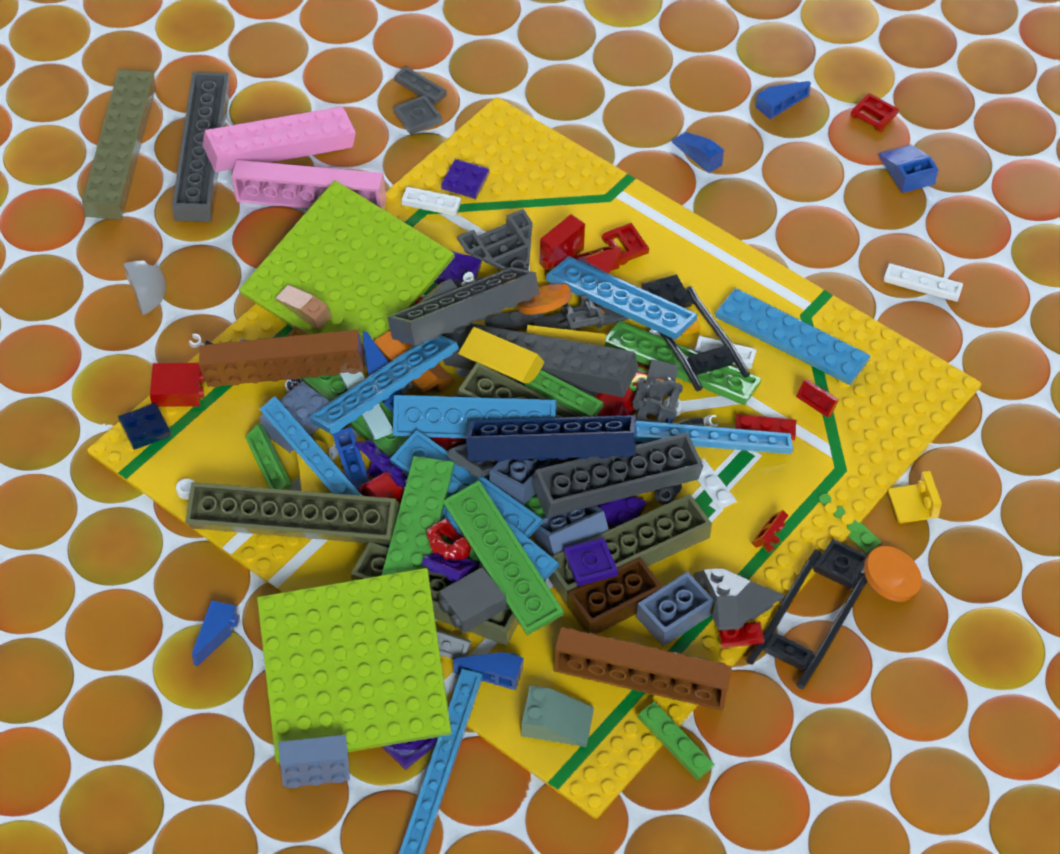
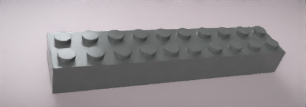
M192 72L172 202L174 221L212 222L219 172L214 171L202 145L205 130L225 127L230 95L229 73Z
M476 324L465 327L460 326L454 332L448 333L446 338L457 342L459 349L450 357L443 359L445 365L472 370L477 362L467 359L458 353L473 327H476L537 353L545 362L541 370L577 389L624 397L639 369L634 351Z

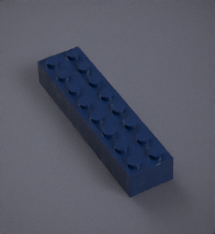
M636 415L470 421L466 437L468 461L484 462L486 460L503 462L510 459L517 461L537 459L542 461L548 458L565 460L575 457L579 459H587L589 457L605 459L610 456L628 458L635 456Z

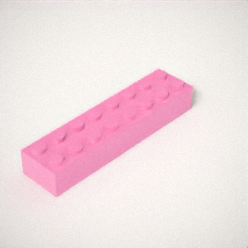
M343 106L208 129L204 132L202 146L214 171L220 172L234 169L236 160L270 163L353 148L356 132Z
M236 160L231 176L236 202L310 209L332 182L336 180L383 210L386 203L383 173Z

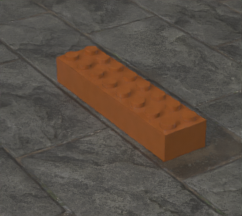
M349 330L200 345L199 367L207 387L245 383L256 384L265 381L276 382L286 379L296 380L306 377L336 376L340 373L356 374L358 372H365V352L359 331Z
M561 627L554 657V672L721 711L724 709L732 666L722 662H711L700 657H689L678 652L672 653L663 651L660 648L641 646L638 643H628L617 638H606L595 633H584L573 628L567 629Z

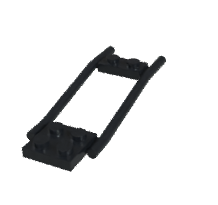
M677 275L642 284L641 289L683 308L691 307L694 304L724 344L722 347L686 358L673 338L660 333L681 363L696 391L703 389L697 375L731 366L733 363L737 365L744 378L750 376V372L735 346L701 302L692 286L685 289Z
M834 539L831 540L823 554L818 549H814L763 633L764 643L756 644L746 659L747 663L753 665L762 650H765V653L802 671L805 670L796 684L799 689H804L868 582L865 574L862 573L864 562L868 555ZM811 569L849 589L853 588L816 654H813L814 651L777 633L773 634Z

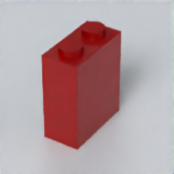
M570 214L540 239L539 264L545 270L551 271L568 256L573 258V256L584 250L585 223Z
M153 363L150 386L152 407L200 406L201 398H204V386H202V383H205V379L199 363Z

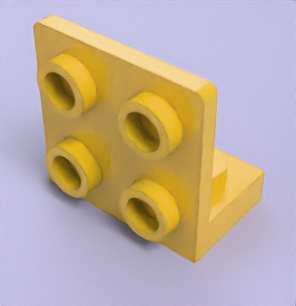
M930 471L922 472L918 484L888 489L898 523L939 517L942 502Z

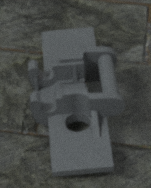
M582 295L579 307L572 308L568 306L567 302L561 306L562 313L532 319V323L534 326L575 330L596 325L599 329L603 325L625 321L629 318L601 305L594 306L592 301H588V295Z
M652 359L646 384L644 383V378L640 377L637 384V395L633 399V408L638 411L636 421L665 423L666 418L672 419L676 417L679 394L683 390V386L675 382L679 366ZM664 395L670 396L668 407L662 405ZM653 414L657 419L649 420L646 415Z

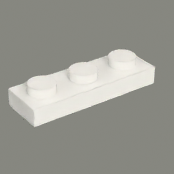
M411 187L406 188L402 198V205L453 216L457 215L461 204L460 197Z
M699 336L695 351L701 353L722 347L724 344L720 340ZM733 344L746 367L751 369L757 349Z
M704 458L701 459L704 467L698 482L717 507L722 509L737 502Z

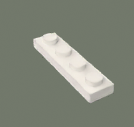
M891 263L888 265L883 281L958 302L963 283Z

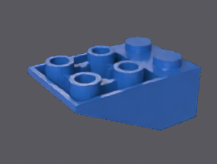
M908 145L879 153L880 159L902 193L935 185L938 167L931 156L915 146Z

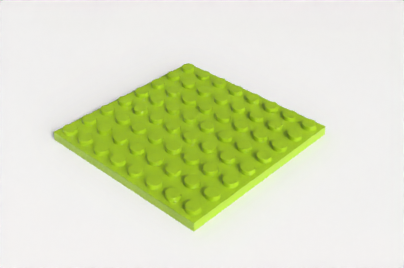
M334 180L238 290L241 295L303 335L358 330L363 345V332H367L374 341L387 331H390L388 316L413 307L417 299L422 297L455 258V255L444 246ZM287 285L315 296L328 306L332 318L319 331L276 301L275 298Z
M427 568L257 597L277 765L280 764L278 742L346 735L347 752L452 735Z

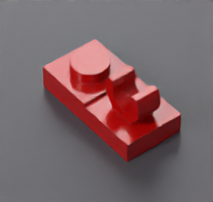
M808 379L803 381L796 395L798 399L827 418L832 416L839 401L838 398Z
M784 510L773 514L751 544L755 548L763 545L768 552L774 550L775 548L771 545V541L775 545L780 542V539L773 534L783 529L785 526L784 521L789 515Z
M761 622L744 623V626L740 629L718 630L722 649L764 643Z

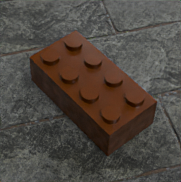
M641 557L618 567V576L585 584L568 592L567 607L586 633L598 634L637 614L638 603L663 588Z

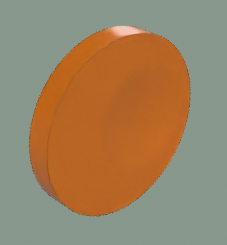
M562 283L539 286V295L532 297L533 299L530 301L517 303V309L520 313L527 315L555 310L571 300L572 292L570 286Z
M881 546L875 548L865 559V577L871 587L881 596L892 601L904 602L912 599L920 590L922 585L921 572L914 560L905 552L894 547Z

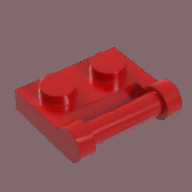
M868 93L852 109L850 116L859 118L874 126L877 131L883 132L885 127L898 115L899 109ZM862 110H864L865 112H867V113L873 115L874 117L880 119V121H878V120L872 118L871 116H869V115L863 113Z
M632 223L605 232L601 237L608 246L618 247L614 241L615 238H618L627 251L625 253L621 251V266L632 259L649 254V247Z

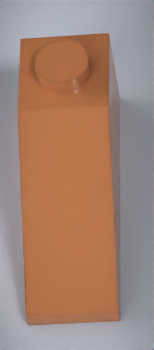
M287 285L275 298L276 301L318 331L332 318L326 304L315 296L290 285Z

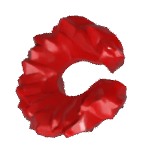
M448 519L439 521V523L431 526L426 531L427 539L434 554L439 553L445 560L454 559L455 561L458 559L464 560L470 556L471 547L467 539L456 532V528L449 523ZM439 533L450 537L454 544L451 545L443 541Z

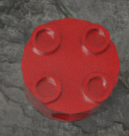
M388 472L376 476L358 489L362 496L395 498L400 505L404 494V489L396 485Z

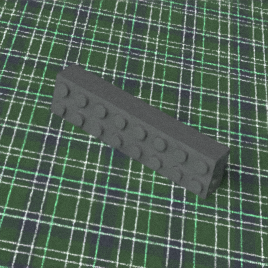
M511 267L388 316L392 339L401 341V343L412 344V346H420L424 344V341L437 339L443 333L454 332L460 326H469L475 320L486 319L487 315L501 313L502 309L515 307L517 303L522 301H530L533 299L532 297L539 295L536 272Z
M684 433L636 445L635 456L621 458L620 456H610L605 459L589 457L537 469L534 473L532 485L547 518L698 480L704 466L689 434Z

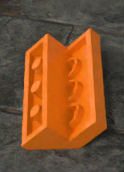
M387 331L374 340V343L389 362L413 347L412 344L401 343V341L392 339L391 331ZM437 363L434 368L427 370L419 378L412 380L411 383L424 394L432 387L441 392L454 383L455 379Z

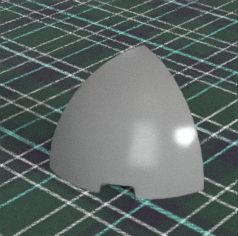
M146 261L123 264L125 276L135 292L138 308L142 315H145L155 309L163 300L166 293L165 277L156 264L153 266L148 265Z

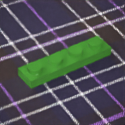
M540 370L533 381L524 383L526 387L551 400H557V403L584 417H595L603 407L602 401L543 370Z
M257 424L245 438L270 489L289 490L292 487V483L264 426Z
M821 494L819 502L822 505L831 503V496ZM837 507V511L833 513L834 517L842 518L845 510L842 507ZM854 520L852 524L847 525V529L851 531L848 537L865 554L881 545L882 542L861 522L858 523Z
M655 701L638 714L637 718L697 781L713 769L715 764Z

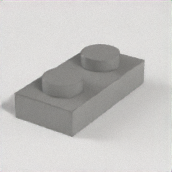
M437 630L440 655L451 659L468 656L471 640Z

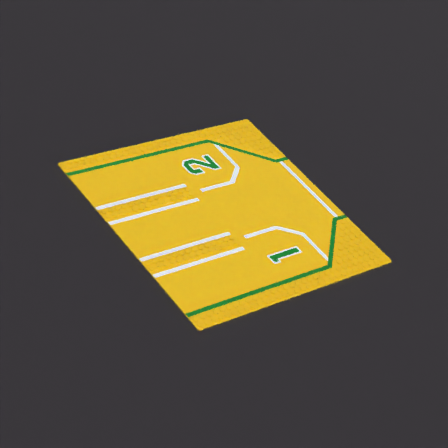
M495 97L386 191V203L384 206L386 212L448 250L465 255L469 254L464 251L457 240V236L473 229L477 235L488 232L506 224L507 215L524 209L533 223L529 271L536 272L538 287L553 284L546 281V276L550 271L545 270L539 264L540 239L570 214L585 223L584 250L579 254L608 246L601 238L605 232L632 223L649 247V254L632 259L625 265H620L619 269L610 271L609 274L639 288L644 283L677 275L685 289L689 286L694 288L701 302L733 344L757 349L752 368L747 369L750 374L762 379L759 387L746 405L736 403L704 388L701 391H696L692 383L676 377L675 382L683 386V390L678 398L682 402L683 407L681 414L674 418L672 424L697 417H702L704 420L706 416L716 415L717 417L711 418L712 424H718L716 427L735 429L737 414L795 419L797 423L795 440H792L793 451L791 454L694 446L700 459L704 458L737 502L719 509L698 480L682 484L681 491L673 501L691 494L712 523L710 538L648 566L663 587L686 572L693 577L694 573L698 571L718 568L726 569L749 581L786 596L814 549H818L823 554L832 539L843 543L851 533L847 529V525L852 524L854 520L858 523L863 521L887 494L888 489L895 485L981 387L980 381L499 97ZM455 159L489 169V176L476 199L441 189V184ZM411 187L460 197L461 204L457 215L453 216L402 205V198L406 188ZM615 238L614 241L618 247H621L622 253L627 252L618 238ZM482 261L475 281L503 270ZM433 282V284L428 288V290L422 295V298H424L429 292H431L438 285V283ZM737 288L871 355L870 360L850 386L716 318L715 314L733 290ZM572 293L568 306L572 308L579 307L581 296ZM255 304L211 343L238 342L242 338L248 341L303 334ZM694 304L691 307L685 308L697 314V321L701 326L700 332L685 336L680 335L676 340L673 339L676 344L695 351L699 336L720 340ZM517 306L505 308L498 314L517 311L518 309ZM561 307L545 312L544 316L562 313ZM485 319L471 322V324L486 326ZM631 319L623 321L647 332L651 329ZM617 323L603 325L599 329L596 325L575 330L602 333L607 336ZM527 329L519 330L517 332L526 333ZM199 353L188 363H199ZM442 360L438 364L455 379L454 383L441 392L432 387L422 394L409 382L399 391L405 395L452 397L458 394L459 388L471 370L445 365ZM366 363L365 372H362L365 379L367 378ZM288 379L276 382L265 381L256 384L245 383L219 387H207L205 382L202 383V386H204V398H201L200 406L152 407L149 395L88 448V454L185 523L189 499H181L177 495L176 485L180 480L191 479L195 483L269 488L245 436L257 424H260V416L263 414L260 408L274 396L280 400L287 394L285 383ZM808 379L839 399L832 416L827 418L796 397L804 380ZM663 396L662 405L664 400L669 398L670 396ZM636 410L635 413L633 414V415H636V419H637V415H638V411H637V410ZM653 414L646 415L649 420L657 419ZM347 424L342 428V430L349 428L350 426ZM319 428L311 435V438L328 445L332 462L346 476L333 435ZM353 430L356 442L365 441L355 430ZM270 439L292 483V487L289 490L301 491L297 452L293 450L289 453ZM359 450L366 472H368L373 462ZM559 460L558 464L565 463L568 461ZM367 474L369 481L373 479L369 474ZM656 490L635 495V497L646 501V507L640 516L666 505L656 500ZM820 495H830L831 503L822 505L819 502ZM837 507H842L845 510L842 518H836L833 515L837 511ZM784 510L789 516L784 521L785 526L783 529L773 534L780 539V542L775 545L771 541V545L775 549L768 552L763 545L755 548L751 543L770 517ZM193 529L281 593L351 581V572L368 543ZM533 533L529 539L537 545L535 535ZM811 569L799 591L815 575L814 569ZM548 578L546 579V585L563 609L564 615L528 636L520 624H518L507 646L468 631L462 633L458 627L455 628L453 625L435 619L437 630L471 640L468 656L505 652L508 654L514 653L524 658L523 671L516 690L481 682L467 727L593 818L601 816L663 746L637 718L638 714L655 701L680 727L698 706L554 672L555 647L561 627L586 632ZM704 589L712 597L709 589ZM777 601L771 609L754 620L749 619L745 623L761 622L762 631L764 632L783 601ZM637 614L597 634L606 638H617L628 643H638L641 646L660 648L663 651L678 652L689 657H700L711 662H722L732 667L752 646L746 645L722 649L718 628L712 615L665 646H662L636 618ZM441 655L449 708L459 675L454 673V659ZM530 685L553 689L594 707L587 747L522 736V720Z

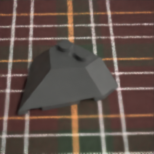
M524 209L507 215L506 224L488 232L477 235L473 229L457 236V240L464 251L473 257L500 270L514 267L529 271L533 223Z
M706 569L698 571L693 575L694 579L703 589H709L713 597L715 606L712 617L718 630L740 629L749 619L754 620L771 609L774 603L777 601L781 602L786 597L726 569Z

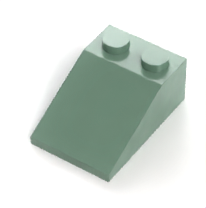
M530 685L522 720V736L587 747L594 707L553 689Z

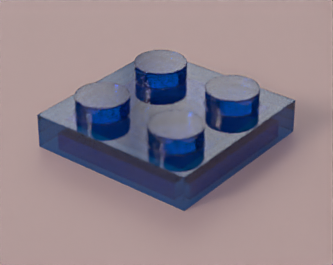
M156 403L118 416L119 423L133 450L171 436V431Z

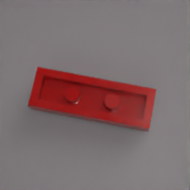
M737 414L735 429L790 433L791 439L795 440L797 420Z

